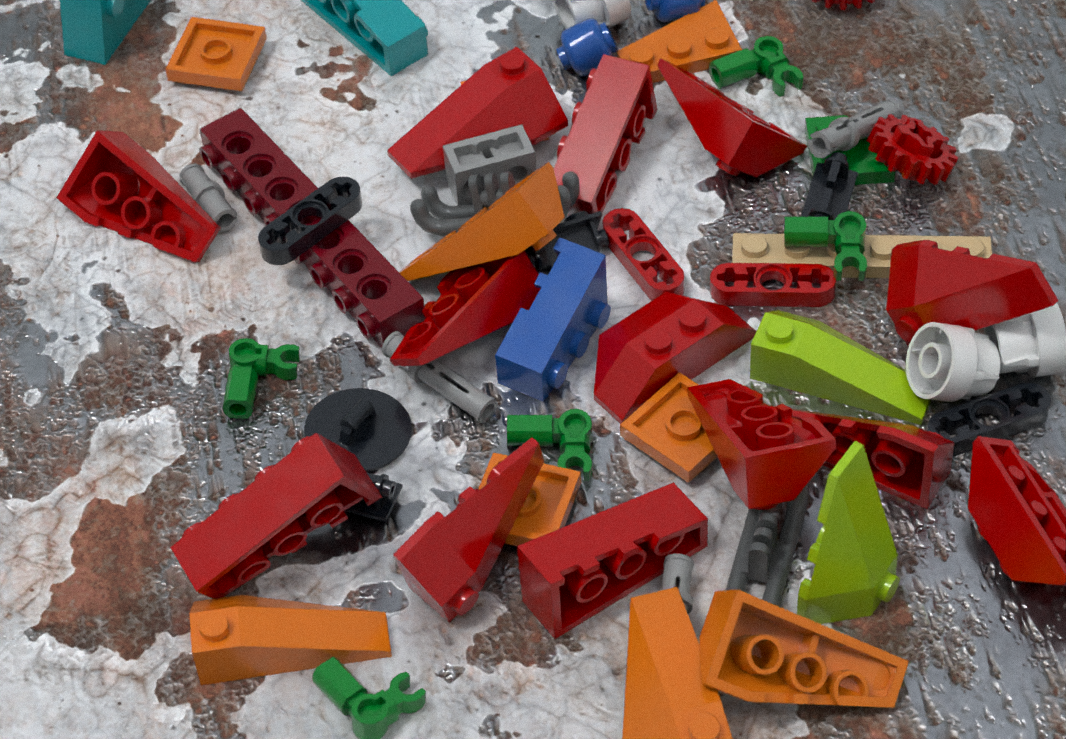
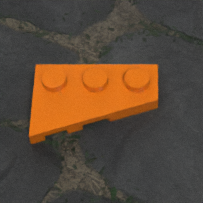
M714 0L701 7L698 12L687 14L618 50L617 58L649 65L652 82L655 83L665 80L657 66L661 58L691 73L709 70L710 62L740 51L742 48L717 0Z

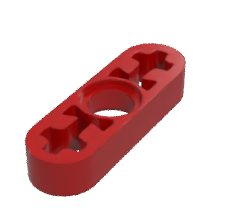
M618 208L608 212L602 222L609 241L607 246L648 298L654 300L664 292L683 295L684 272L639 215L626 208ZM629 230V240H627V234L624 231ZM638 251H648L654 254V257L650 260L639 261L634 259L632 255ZM658 271H659V277L662 279L661 282H658V280H657V272H658Z
M723 263L716 266L710 274V295L715 302L725 306L822 307L832 302L835 297L836 279L834 271L822 264ZM767 280H778L784 286L778 290H768L761 284ZM725 282H734V286H725ZM748 282H753V288H748ZM792 282H797V288H792ZM812 283L820 284V288L812 287Z

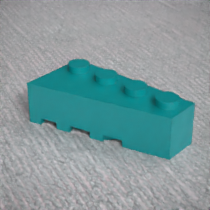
M60 0L64 55L106 65L151 0Z
M301 0L390 76L395 75L428 55L427 27L423 20L416 16L402 0Z

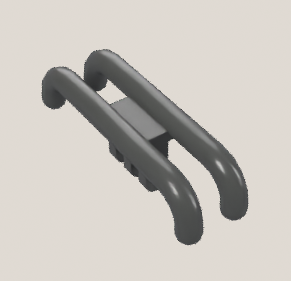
M510 171L500 174L501 188L495 173L485 174L484 184L486 190H484L480 175H470L468 185L473 204L448 206L440 200L436 188L427 185L421 190L422 199H416L411 202V214L416 224L423 231L431 235L445 237L453 230L458 232V228L484 207L488 209L490 205L515 185L513 174ZM572 171L566 172L563 175V185L558 186L565 218L570 207L576 203L580 193L579 177Z
M809 482L794 500L788 501L779 540H777L778 518L776 515L767 512V510H757L754 508L748 510L725 590L738 589L745 592L748 579L767 582L762 600L780 607L805 516Z

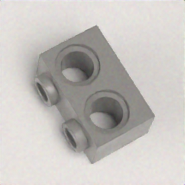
M522 124L443 145L446 180L457 206L473 204L468 185L470 175H480L484 190H486L484 184L485 174L495 173L501 188L500 174L502 172H512L516 185L536 170L535 151Z

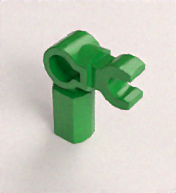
M773 36L760 37L755 41L754 49L752 50L745 48L716 59L709 64L710 78L718 89L755 76L757 72L764 74L768 79H772V90L779 97L785 94L786 81L793 83L798 90L802 89L803 73L799 68L789 65V59L783 53L782 42Z
M847 211L839 214L835 220H828V217H784V247H828V244H834L837 256L834 260L833 271L836 281H841L842 269L846 266L855 267L858 270L859 281H864L867 272V260L863 255L865 251L866 221L862 215L857 212Z
M244 338L234 341L229 348L230 370L222 408L224 414L229 418L248 419L252 415L258 376L267 377V374H275L283 380L297 379V364L285 362H299V346L285 344L272 349L269 348V345H261L253 339Z
M571 409L564 412L559 418H553V415H507L508 447H520L530 438L535 439L540 447H553V443H560L559 450L561 455L558 459V467L567 469L573 466L580 467L583 470L584 482L590 481L592 477V460L588 454L590 453L592 442V420L588 413L580 409Z
M331 657L317 666L312 676L313 683L343 715H350L352 717V731L359 739H381L386 734L388 726L399 720L401 713L417 712L426 703V691L423 688L413 694L407 695L402 693L410 687V675L407 672L396 675L390 682L388 690L384 691L382 689L375 694H368L367 689L336 657Z

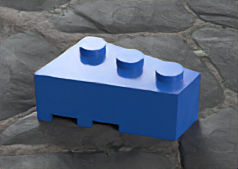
M560 237L553 248L554 252L557 253V259L548 275L540 272L534 283L535 287L540 288L529 310L520 308L495 354L498 384L542 402L546 400L554 388L558 389L563 384L568 368L575 358H581L584 355L589 339L597 328L602 329L605 326L611 312V306L607 302L606 255Z

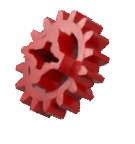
M888 114L886 119L879 117L867 138V141L870 142L869 151L878 153L875 159L888 166L887 170L890 172L897 170L904 179L918 181L919 184H924L926 179L934 185H937L939 180L947 181L959 158L955 156L956 147L947 145L948 137L942 136L935 127L928 128L923 124L922 120L910 118L906 115H902L900 120L892 114Z

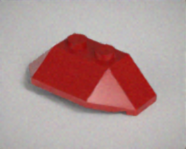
M664 292L599 335L594 400L621 424L679 372L692 380L752 340L756 330L728 306Z
M978 436L973 442L968 510L978 525L980 535L988 541L1000 561L1001 569L1011 580L1066 586V508L1055 491L1034 466L1019 456L1020 450L1011 440Z

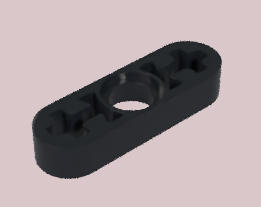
M350 177L333 178L265 226L258 235L262 258L272 265L288 264L356 215L362 208V197L358 182ZM307 216L322 218L320 222L314 225H303L300 223Z
M1021 383L934 414L928 422L927 431L938 433L945 439L955 442L954 457L971 451L973 449V442L978 436L1005 439L1041 426L1048 418L1051 398L1044 387L1035 383ZM989 413L997 416L1001 422L994 426H986L979 423L976 417Z

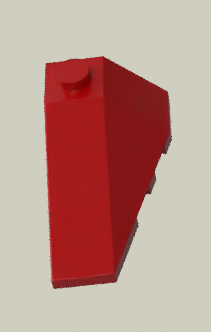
M515 47L484 64L387 150V153L413 179L445 170L443 145L522 124L533 146L567 127L568 119L543 70L522 50Z
M662 58L659 60L657 66L703 147L718 158L715 165L734 176H738L739 172L742 171L751 176L758 177L804 153L807 145L782 128L754 115V111L725 96L722 91L688 70Z
M96 131L56 197L86 223L102 226L116 231L119 235L127 238H135L149 243L155 248L193 262L201 261L221 229L150 153L124 132Z
M930 240L897 244L891 252L886 311L895 324L897 334L905 341L907 346H909L918 329L930 322L952 324L978 330L1051 307L1059 301L1036 262L998 254H992L988 259L970 254L969 248L957 246L953 251L939 249L937 242Z
M525 251L518 255L450 271L437 286L441 294L436 302L434 300L427 302L422 309V313L426 317L425 320L408 330L391 356L390 361L393 366H422L512 323L520 308L529 310L540 288L534 285L539 274Z
M731 379L687 387L688 397L733 490L748 509L768 510L776 507L778 503L794 500L836 449V439L820 421L812 417H806L802 421L792 417V408L784 404L775 407L763 403V394Z
M792 409V417L801 421L806 417H812L820 421L836 439V449L822 466L833 469L854 441L864 445L877 489L925 509L929 508L951 472L955 442L945 439L938 433L928 432L908 424Z
M530 438L497 464L489 473L485 486L480 490L469 486L459 494V504L456 509L447 516L437 511L393 554L409 588L449 623L458 614H466L477 602L478 593L482 590L544 463L540 445L533 438Z

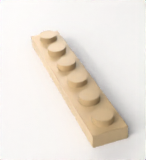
M733 233L732 263L822 264L834 270V260L837 256L834 244H828V247H784V234ZM865 235V251L863 253L867 260L865 278H889L891 252L897 244L930 240L937 242L939 249L953 251L957 246L969 248L971 255L988 259L992 255L991 237ZM846 266L842 269V278H858V270L853 266Z

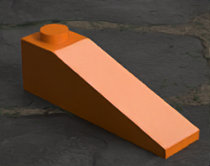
M549 162L545 163L507 190L488 209L484 207L458 228V232L455 230L450 232L413 259L399 273L407 281L518 255L531 245L536 251L547 245L557 236L553 229L565 218L554 168Z
M678 587L635 596L630 599L622 739H733L718 691L703 685L701 682L700 645Z
M738 589L715 591L699 636L702 684L745 702L894 708L909 661Z
M236 595L195 601L189 613L192 655L201 685L314 669L331 657H336L342 664L392 657L386 612Z

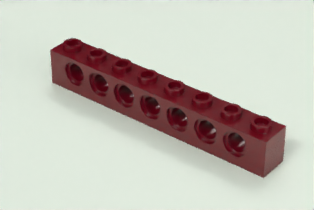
M241 107L199 129L203 144L199 148V152L206 166L209 169L215 168L221 174L228 190L231 192L237 191L242 197L247 210L253 216L258 214L264 221L265 226L318 189ZM307 216L300 223L303 225H314L320 222L322 218ZM349 220L294 259L296 263L302 262L309 269L313 281L319 288L325 287L332 294L335 304L342 313H350L356 320L362 335L366 339L373 338L381 348L391 333L399 331L405 337L411 327L423 322L426 318L422 313L424 308L423 297Z

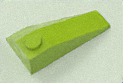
M780 310L765 312L751 342L750 379L919 425L923 423L931 400L921 398L912 391L907 380L906 370L821 321Z
M854 441L829 473L817 521L824 525L818 534L816 543L810 547L807 557L808 561L815 564L812 579L805 578L801 582L798 592L797 614L819 624L871 616L881 601L887 603L891 600L900 582V577L896 576L898 554L864 445Z

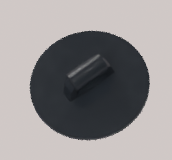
M353 388L335 392L318 402L307 416L304 436H312L315 433L322 435L355 454L365 471L369 472L389 465L405 451L411 439L412 425L409 414L404 406L392 396L373 389Z

